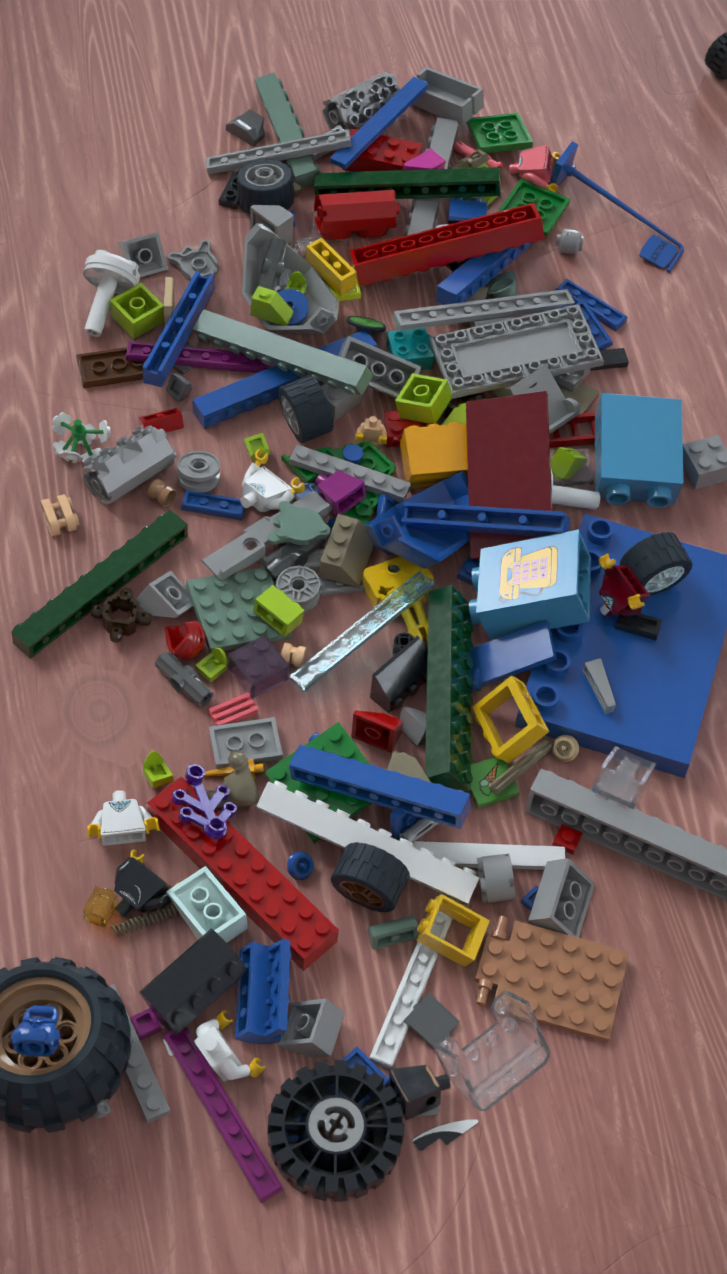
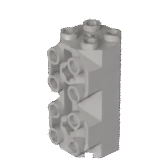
M383 72L323 101L325 108L322 110V114L328 127L332 130L340 125L344 130L350 131L364 125L400 90L397 85V79L393 73Z
M151 425L145 428L140 426L132 431L133 434L131 436H124L118 439L116 447L112 449L110 446L99 452L100 455L96 458L90 457L83 461V472H87L83 476L84 481L94 497L99 495L102 498L99 500L101 504H111L174 463L177 453L167 441L168 436L163 429L157 430Z

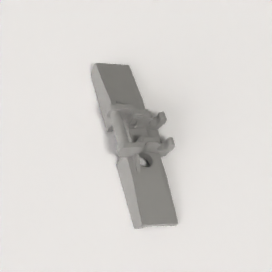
M315 491L310 492L291 504L294 507L312 509L321 518L332 511L331 505L328 502L326 503ZM280 512L272 517L265 516L243 530L240 537L207 556L202 562L220 581L256 561L265 567L281 554L283 548L281 547L269 556H265L266 547L271 544L268 540L269 534L280 529L273 525V519L280 515ZM282 542L277 545L283 544L285 546L288 542ZM249 544L252 548L251 551L246 549V546Z

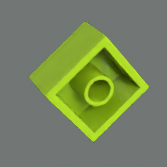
M142 283L110 300L111 317L133 339L164 323V305Z
M412 373L395 400L400 418L436 424L452 399L449 382L447 379Z

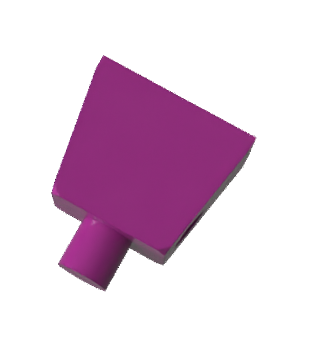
M336 471L329 477L321 474L316 479L318 495L331 505V512L336 517L338 514H344L366 498L365 482L344 472Z

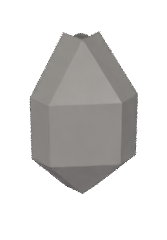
M256 223L245 236L242 295L250 306L251 298L260 282L261 266L264 258L267 256L271 238H280L268 227ZM287 244L283 258V270L280 278L277 280L275 291L280 292L284 290L289 277L294 272L299 271L305 277L307 283L304 294L309 306L307 318L297 326H282L267 320H260L267 330L279 335L325 334L337 320L339 301L314 267Z

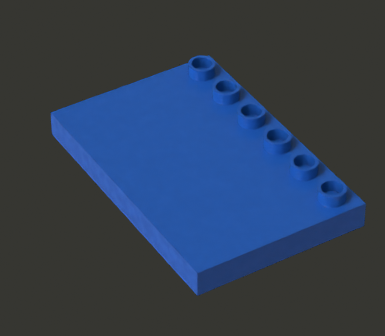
M584 514L579 532L591 556L590 620L586 623L551 629L556 660L532 668L526 688L549 730L545 736L556 739L562 735H570L576 739L580 747L685 778L727 630V555L681 542L692 561L693 566L690 573L671 589L650 596L644 602L645 606L642 607L641 614L662 620L657 640L615 629L618 615L615 616L612 613L611 616L607 617L600 611V607L605 603L599 595L605 571L599 564V558L608 553L610 560L614 559L616 561L614 565L620 566V560L628 549L654 534ZM599 658L602 660L616 703L614 712L605 714L583 672L586 662ZM519 709L515 727L524 729L528 724Z

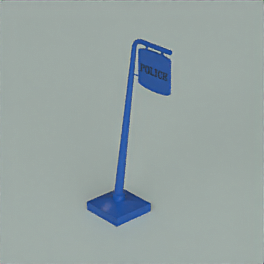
M572 141L555 163L549 185L555 183L558 186L567 175L570 177L574 176L658 232L659 236L662 235L679 246L680 251L677 254L676 246L659 238V236L652 235L640 251V257L662 269L669 265L667 269L669 273L683 254V245L579 172L573 166L578 144ZM674 255H676V257H675V259L673 260V262H672L671 264H669L670 261L673 259Z

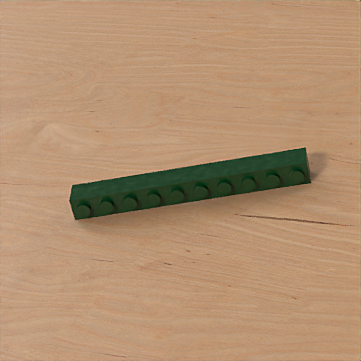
M501 167L317 173L314 190L315 195L394 190L395 199L500 196L502 186Z
M171 510L161 514L155 522L144 527L134 538L128 539L125 545L118 550H114L104 561L98 562L87 574L81 575L78 581L71 586H67L61 594L50 599L44 607L33 612L27 620L17 624L11 631L13 644L30 659L88 615L93 605H101L108 597L115 594L187 538L188 524Z

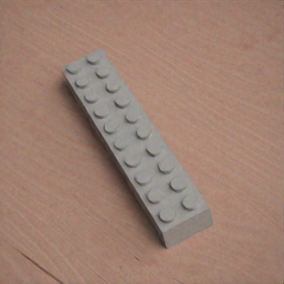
M540 769L530 789L525 812L558 827L561 824L567 825L582 832V837L727 901V849L724 846L715 845L706 841L701 836L685 832L678 826L669 825L657 817H651L642 813L637 808L628 807L616 799L605 797L596 790L587 789L578 785L573 780H566L557 776L552 771Z

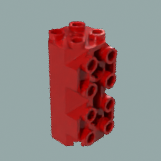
M394 190L315 195L314 211H317V217H314L318 233L325 240L349 239L353 231L358 232V236L362 238L383 237L389 228L397 227L396 215L400 213L399 203H396Z

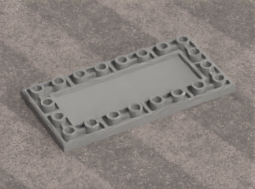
M579 304L429 337V342L442 376L449 382L452 399L512 386L545 364L552 376L603 366L604 364L602 355Z

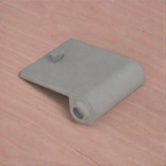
M546 364L508 388L511 395L547 391L549 435L580 414L579 403L575 399H565Z

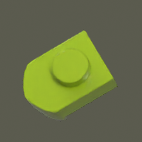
M297 271L289 277L285 289H295L305 294L307 283L305 277Z
M263 433L244 439L252 462L255 463L256 461L255 452L258 449L262 451L259 458H263L267 453L269 459L270 450Z
M214 648L209 655L195 665V670L211 683L228 669V659L223 649Z
M152 750L143 764V775L151 787L156 788L174 782L173 774L165 764L163 757L158 752Z

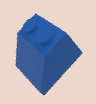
M465 197L450 199L447 223H457L487 215V202H483L484 199L473 198L472 201L465 200Z

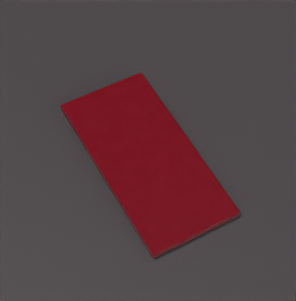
M547 391L467 401L466 429L469 506L553 511ZM470 532V559L472 561L480 560L481 549L538 537Z

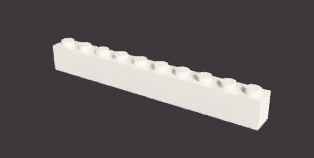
M268 781L256 806L258 810L343 849L348 844L354 842L367 843L383 849L402 861L409 870V879L468 905L479 881V877L476 876L477 872L467 867H464L463 870L454 866L455 862L445 857L442 860L433 857L434 853L428 849H415L412 847L413 843L406 839L400 838L398 841L391 838L392 833L380 828L379 831L370 828V823L362 819H358L356 822L349 818L350 814L337 809V812L328 809V804L320 800H316V802L308 800V795L296 790L293 793L286 790L288 786L281 782L275 781L273 784Z

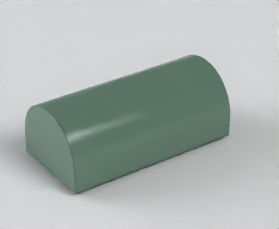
M412 915L369 926L367 931L372 950L417 939L418 924Z

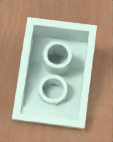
M206 866L167 891L168 896L197 940L210 929H213L227 943L248 929L246 914Z

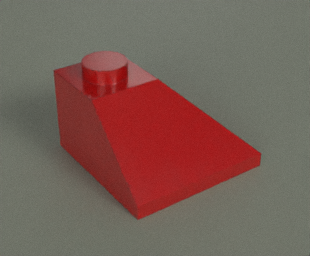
M355 710L353 713L351 737L392 753L402 733L403 721L393 715L389 716L384 713Z

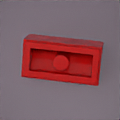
M177 408L139 418L143 428L151 425L157 430L163 429L165 432L184 428L182 414Z

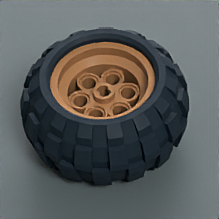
M38 957L21 960V966L7 970L6 967L0 969V1121L7 1122L8 1126L14 1130L31 1133V1130L35 1128H45L50 1133L64 1130L66 1123L78 1118L83 1122L97 1113V1105L102 1100H110L120 1085V1075L122 1071H126L131 1054L129 1019L118 993L106 984L102 976L87 966L85 968L81 966L77 968L76 963L65 958L55 957L51 958L50 962H41ZM33 1005L54 1006L59 1013L56 1028L60 1032L61 1042L55 1054L49 1056H26L13 1050L14 1046L11 1043L10 1036L13 1030L22 1023L26 1010ZM66 1035H72V1037L67 1040L62 1039ZM56 1057H63L58 1062H52ZM31 1062H38L33 1067H27Z

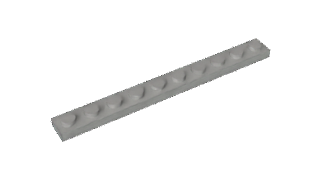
M564 289L394 311L392 318L398 330L403 331L546 312L563 306H572L575 302L569 291Z

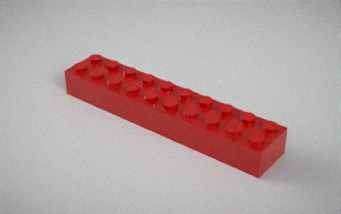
M534 203L352 249L350 254L359 286H369L374 282L389 281L393 277H404L417 271L424 272L432 267H444L448 263L463 262L467 258H478L491 252L498 253L506 248H518L522 244L537 243L541 239H545L542 218Z
M182 776L147 802V811L152 817L158 819L159 828L200 869L206 866L244 913L274 943L281 939L290 941L291 959L303 971L338 942L339 929L228 821H226L227 832L224 837L219 839L209 837L204 832L202 826L192 821L188 823L180 821L178 815L182 807H189L194 813L206 818L202 812L185 803L177 805L172 802L173 792L177 789L184 790L187 795L198 800L194 788ZM215 809V816L218 817L220 813Z

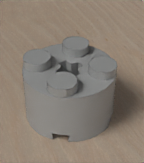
M509 853L477 858L482 903L515 900L513 870Z

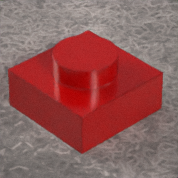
M561 824L552 846L565 847V852L573 855L583 833Z

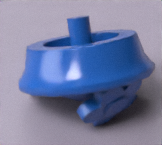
M296 852L289 857L287 870L292 878L304 880L312 874L314 863L308 853Z

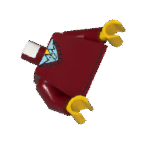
M608 553L600 557L599 564L605 571L602 587L599 590V595L605 602L600 607L601 613L607 617L611 616L612 613L615 616L623 615L625 617L639 615L642 607L645 606L644 602L650 598V594L638 580L629 565L615 566L616 561L614 559L610 560Z

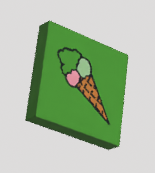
M492 758L471 765L473 781L470 793L477 809L519 796L520 791L515 781L497 795L489 789L491 783L509 769L507 763L502 759Z

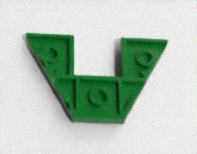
M370 441L360 442L359 444H346L343 448L332 449L327 447L315 450L343 460L344 448L348 445H357L363 450V459L357 465L393 476L396 471V465ZM286 454L281 455V460L304 483H312L320 475L290 465V456H286ZM365 490L366 498L342 515L358 519L363 525L369 523L378 506V497L380 495Z

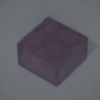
M266 634L229 653L228 668L245 691L249 692L251 699L289 680V664Z

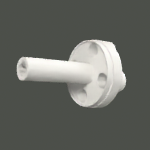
M96 250L95 254L87 257L83 276L98 289L84 328L86 334L100 337L110 309V300L114 297V294L120 295L138 285L140 274L137 263L110 254L104 250Z
M551 471L552 504L596 510L599 507V492L553 485V474Z

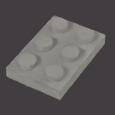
M275 717L209 727L216 769L229 766L228 757L230 753L236 750L244 752L248 760L254 758V764L283 759Z

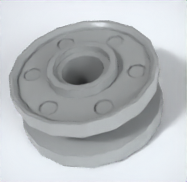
M192 451L182 455L177 461V481L184 489L192 492H206L217 487L219 484L220 461L212 453Z
M292 566L283 570L277 578L276 588L282 590L287 597L298 603L305 610L304 612L313 609L318 604L321 596V583L319 576L314 570L305 566Z

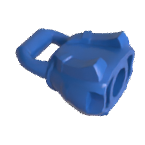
M33 1005L26 1010L22 1023L13 1030L10 1036L11 1043L17 1053L26 1056H49L55 1054L61 1042V1035L56 1028L59 1013L54 1006Z

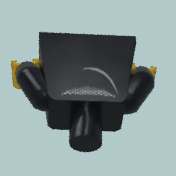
M133 849L130 853V858H127L116 868L114 891L123 898L115 910L125 918L133 907L145 913L164 907L172 902L167 894V891L172 887L144 865V854L137 857V850Z

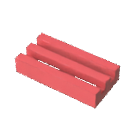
M249 692L209 708V715L216 726L237 723L258 714V708L254 705L253 699L250 698ZM247 707H250V708L247 709V710H244V711H242V712H240V713H237L238 711H240V710H242V709H245V708H247ZM230 715V717L225 718V719H223V720H221V721L218 720V719H221V718H223V717H226V716Z

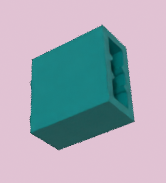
M426 328L387 331L386 346L388 353L421 366L420 370L432 369L433 361L436 360L429 342L431 335L427 334Z

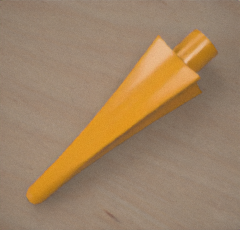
M254 758L248 760L252 776L256 779L255 773H263L264 765L263 763L254 764ZM227 766L205 771L204 777H226L235 770Z

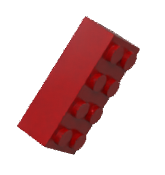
M351 129L350 137H352L358 130ZM380 135L344 170L353 172L403 170L404 163L421 154L422 144Z

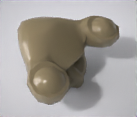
M236 750L230 753L228 757L229 766L235 771L226 776L223 783L230 790L228 798L221 801L216 809L223 808V805L227 802L234 803L236 807L252 806L259 802L258 789L250 771L248 759L244 752ZM215 790L206 791L209 801L214 796Z

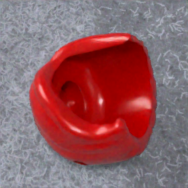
M190 621L185 622L181 626L165 627L167 647L175 657L189 660L197 657L203 650L205 633L199 622Z

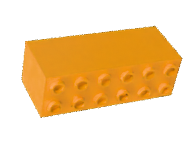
M451 422L440 426L439 424H430L427 427L414 425L404 429L400 441V450L405 481L411 483L410 489L431 487L463 470L468 478L466 423Z

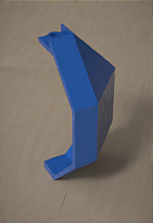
M464 470L393 506L364 525L374 545L422 568L439 563L469 542V532L406 528L401 522L405 512L404 502L469 506L468 478Z

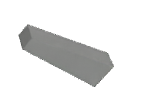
M601 658L586 662L583 672L605 714L614 712L616 703Z

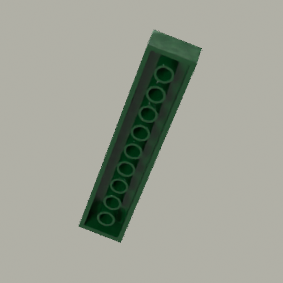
M451 584L429 591L425 774L431 783L441 784L447 788L469 793L471 792V783L473 781L471 773V763L473 762L471 754V744L473 743L471 725L473 724L471 706L473 705L471 687H473L471 651L473 650L471 635L473 625L469 612V602Z

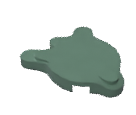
M282 501L279 503L280 515L273 519V525L280 529L271 532L268 540L272 545L282 542L308 545L309 541L315 538L316 541L327 538L330 535V527L324 523L321 516L314 510L294 507L289 502Z

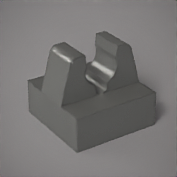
M174 373L170 378L166 391L178 401H184L186 395L190 394L193 385L180 374Z

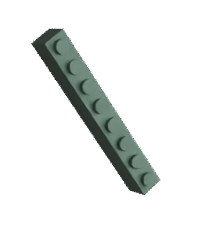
M275 72L256 78L257 92L278 142L283 143L303 139V129L301 126H297L299 121L297 115L292 114L294 110L291 102H287L289 101L286 90L282 91L284 87L281 78L277 79ZM313 154L286 159L297 184L304 188L315 183L316 174L320 173L318 164L313 163L315 162Z

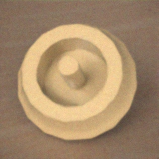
M562 735L553 742L552 752L557 760L570 762L577 757L579 745L574 737Z

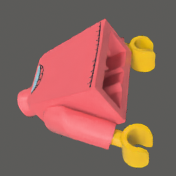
M549 145L523 151L520 153L519 163L509 165L510 174H519L521 179L556 193L558 190L557 184L551 183L549 185L548 182H550L552 166H555V163L560 158V154L558 152L551 154Z

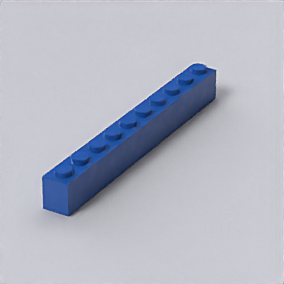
M366 330L350 335V337L377 348V344ZM347 337L318 349L338 356L342 344ZM277 366L271 367L192 399L193 414L204 429L215 426L224 420L234 418L241 413L251 411L258 406L278 399V389L280 386L303 377L296 375L290 370L283 371Z

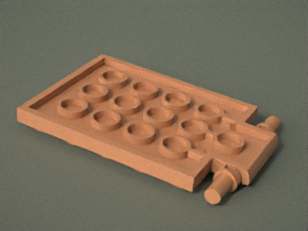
M499 916L496 930H493L491 936H486L475 981L479 983V993L476 1004L485 1006L488 993L492 991V987H496L497 991L492 1006L494 1011L608 1042L629 952L516 920L510 941H506L505 929L508 918Z

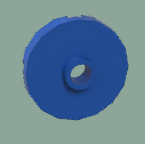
M284 289L278 292L288 305L293 306L291 309L294 313L287 326L301 324L307 318L309 311L308 300L305 295L295 289Z

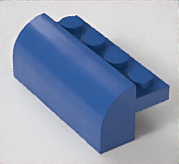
M281 939L271 946L251 942L240 949L239 955L248 971L238 979L235 1039L251 1044H274L281 1041V1034L286 1032L288 1027L290 941Z

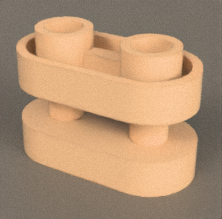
M65 494L56 496L57 503L51 504L49 498L40 500L42 514L52 537L60 535V528L66 527L67 532L77 530L76 526L79 525L77 514L72 513L71 510L73 509L71 498H67ZM56 511L60 512L62 519L57 520Z

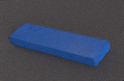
M566 279L556 288V290L567 289L575 302L574 304L584 300L598 321L615 332L627 322L628 316L569 279Z

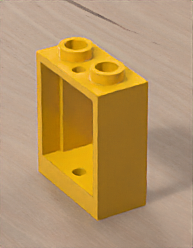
M440 894L437 898L431 899L425 908V911L428 913L417 928L419 935L416 941L466 967L475 960L490 920ZM438 911L470 928L462 950L430 933Z

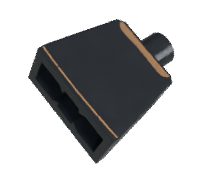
M427 1065L389 1070V1086L397 1095L396 1103L401 1104L405 1120L437 1108L441 1103V1091L451 1088L450 1079L447 1074L435 1077Z

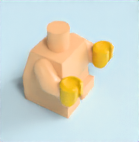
M371 416L369 419L365 418L364 422L357 429L355 440L361 442L370 441L380 449L381 443H387L385 426L375 416Z

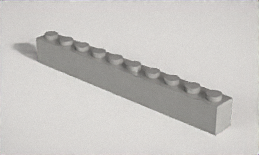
M437 117L436 125L432 124L431 135L433 137L429 136L428 147L429 149L432 148L446 161L445 169H449L459 121ZM441 198L413 199L411 210L414 211L409 213L408 223L410 225H406L405 236L434 229Z

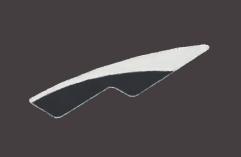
M463 1120L441 1125L413 1139V1143L420 1151H423L439 1138L448 1145L479 1121Z

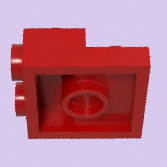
M384 411V426L387 432L386 447H400L404 429L414 425L426 427V423L400 418L398 411Z

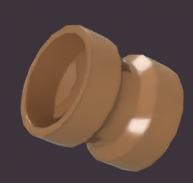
M157 479L150 485L147 495L153 500L157 499L159 504L167 507L173 502L176 490L171 486H165L162 480Z

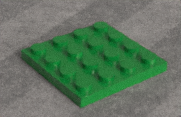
M337 722L304 745L369 764L340 722ZM296 751L265 772L271 783L274 784L275 781H278L288 786L286 790L295 793L296 790L308 795V800L312 802L320 800L328 804V809L337 812V809L350 814V819L373 804L291 779L289 763ZM306 832L313 843H316L321 839L313 834Z

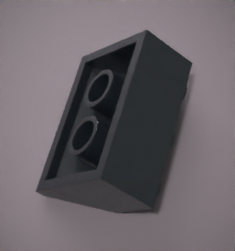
M418 635L372 674L370 698L388 713L395 708H400L408 696L415 695L424 682L427 683L428 650Z

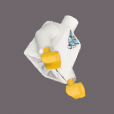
M258 449L255 452L256 461L250 465L242 482L241 504L245 508L254 506L263 513L269 510H279L280 502L287 501L290 503L295 497V493L304 492L305 485L302 482L297 486L300 483V479L295 477L291 481V488L265 466L260 468L261 464L268 462V454L266 453L263 458H259L262 451Z
M115 791L112 794L113 801L105 802L103 810L98 811L92 823L87 826V839H90L91 836H97L98 839H102V846L146 841V834H149L150 830L156 829L160 831L158 819L152 817L143 806H138L136 799H126L125 791Z
M223 1010L216 1018L201 1024L197 1028L196 1035L198 1038L194 1042L210 1066L224 1082L248 1077L249 1075L257 1078L266 1068L265 1066L258 1065L261 1061L259 1058H254L249 1066L243 1065L218 1030H224L233 1022V1019L227 1020L225 1018L226 1010Z

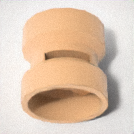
M284 643L280 664L288 665L290 663L294 664L295 667L302 668L306 647H293L290 643Z

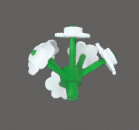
M64 412L53 418L54 425L52 430L58 435H63L65 430L68 431L69 429L72 432L66 443L64 441L53 443L55 453L70 463L81 462V460L83 462L90 457L96 458L99 456L101 448L92 450L89 445L96 438V434H98L101 443L107 442L111 434L106 420L100 422L99 430H95L93 425H85L79 419L75 420L74 425L71 426V416L66 415ZM82 443L87 452L80 456L75 451L77 444Z

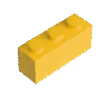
M319 238L306 246V261L314 267L317 273L340 296L356 288V271L325 240Z

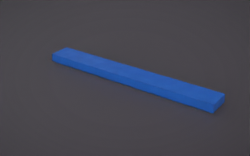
M413 77L351 137V147L341 148L330 157V163L343 169L351 165L429 88V83Z

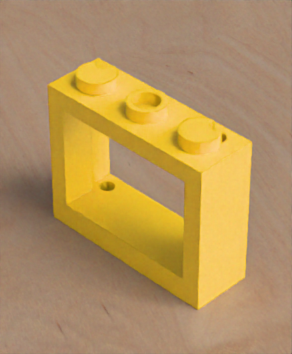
M512 675L472 707L476 714V722L484 730V738L492 746V754L496 759H502L507 763L512 762L549 732L524 682ZM513 696L528 725L504 744L489 714Z

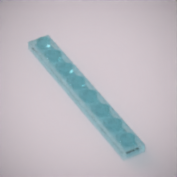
M421 571L417 572L289 676L291 681L302 691H307L435 586L433 580Z

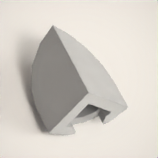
M403 707L400 714V720L403 721V732L417 746L425 743L426 714L414 708Z

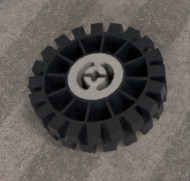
M326 1060L315 1062L314 1069L308 1070L305 1066L295 1072L293 1080L288 1078L281 1085L280 1094H276L272 1101L267 1133L271 1158L274 1165L280 1167V1174L287 1183L292 1180L295 1183L294 1188L304 1195L307 1191L314 1193V1199L326 1201L327 1196H332L335 1202L347 1201L348 1196L354 1194L357 1199L367 1195L369 1188L373 1187L376 1189L384 1182L385 1176L387 1174L390 1175L396 1166L404 1137L401 1104L396 1103L397 1095L391 1086L386 1088L383 1085L384 1078L375 1071L372 1075L366 1073V1066L355 1063L354 1068L347 1067V1060H335L332 1066H328ZM335 1084V1093L328 1085ZM338 1088H339L347 1097L338 1096ZM368 1095L371 1099L363 1107H360L357 1103ZM381 1109L383 1119H369L370 1116L374 1115L373 1113ZM339 1115L344 1116L341 1120L340 1129L337 1128L333 1133L332 1142L327 1141L331 1136V1129L335 1128L339 1123ZM302 1116L300 1122H293L295 1118ZM347 1119L352 1123L353 1129L348 1128ZM318 1128L324 1129V1135L326 1139H324L321 1136V1134L318 1131ZM285 1133H288V1136L298 1135V1141L288 1142Z

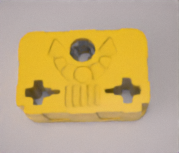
M398 557L366 568L363 572L362 585H364L365 593L374 609L378 612H385L389 610L388 604L400 595H405L408 600V595L411 592L422 591L428 597L429 591L433 588L434 578L428 568H422Z

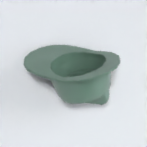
M504 272L492 278L488 282V294L493 299L516 296L518 294L516 274L514 272Z

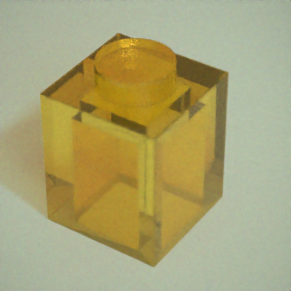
M95 886L83 908L84 920L106 929L118 905L117 894L109 888L102 889Z

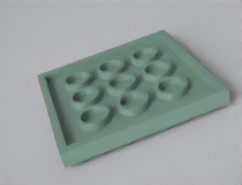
M265 567L238 571L221 581L215 575L186 581V588L197 619L204 629L209 653L214 648H221L223 651L292 639L293 632L284 637L253 612L255 599L272 585L275 586L270 571L266 570Z

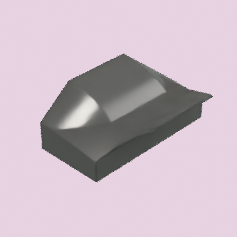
M249 109L241 116H237L227 123L226 131L255 146L265 137L263 129L264 117Z

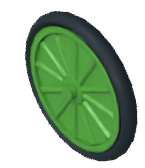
M349 316L346 319L348 324L363 330L374 332L386 330L385 324L371 318Z

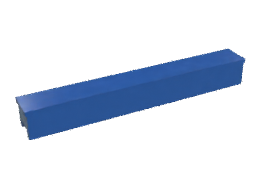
M196 271L142 367L143 383L162 387L191 335L195 323L215 290L214 274L205 277L200 275V271Z
M404 502V518L401 519L406 528L535 537L568 532L570 517L565 512L418 502Z

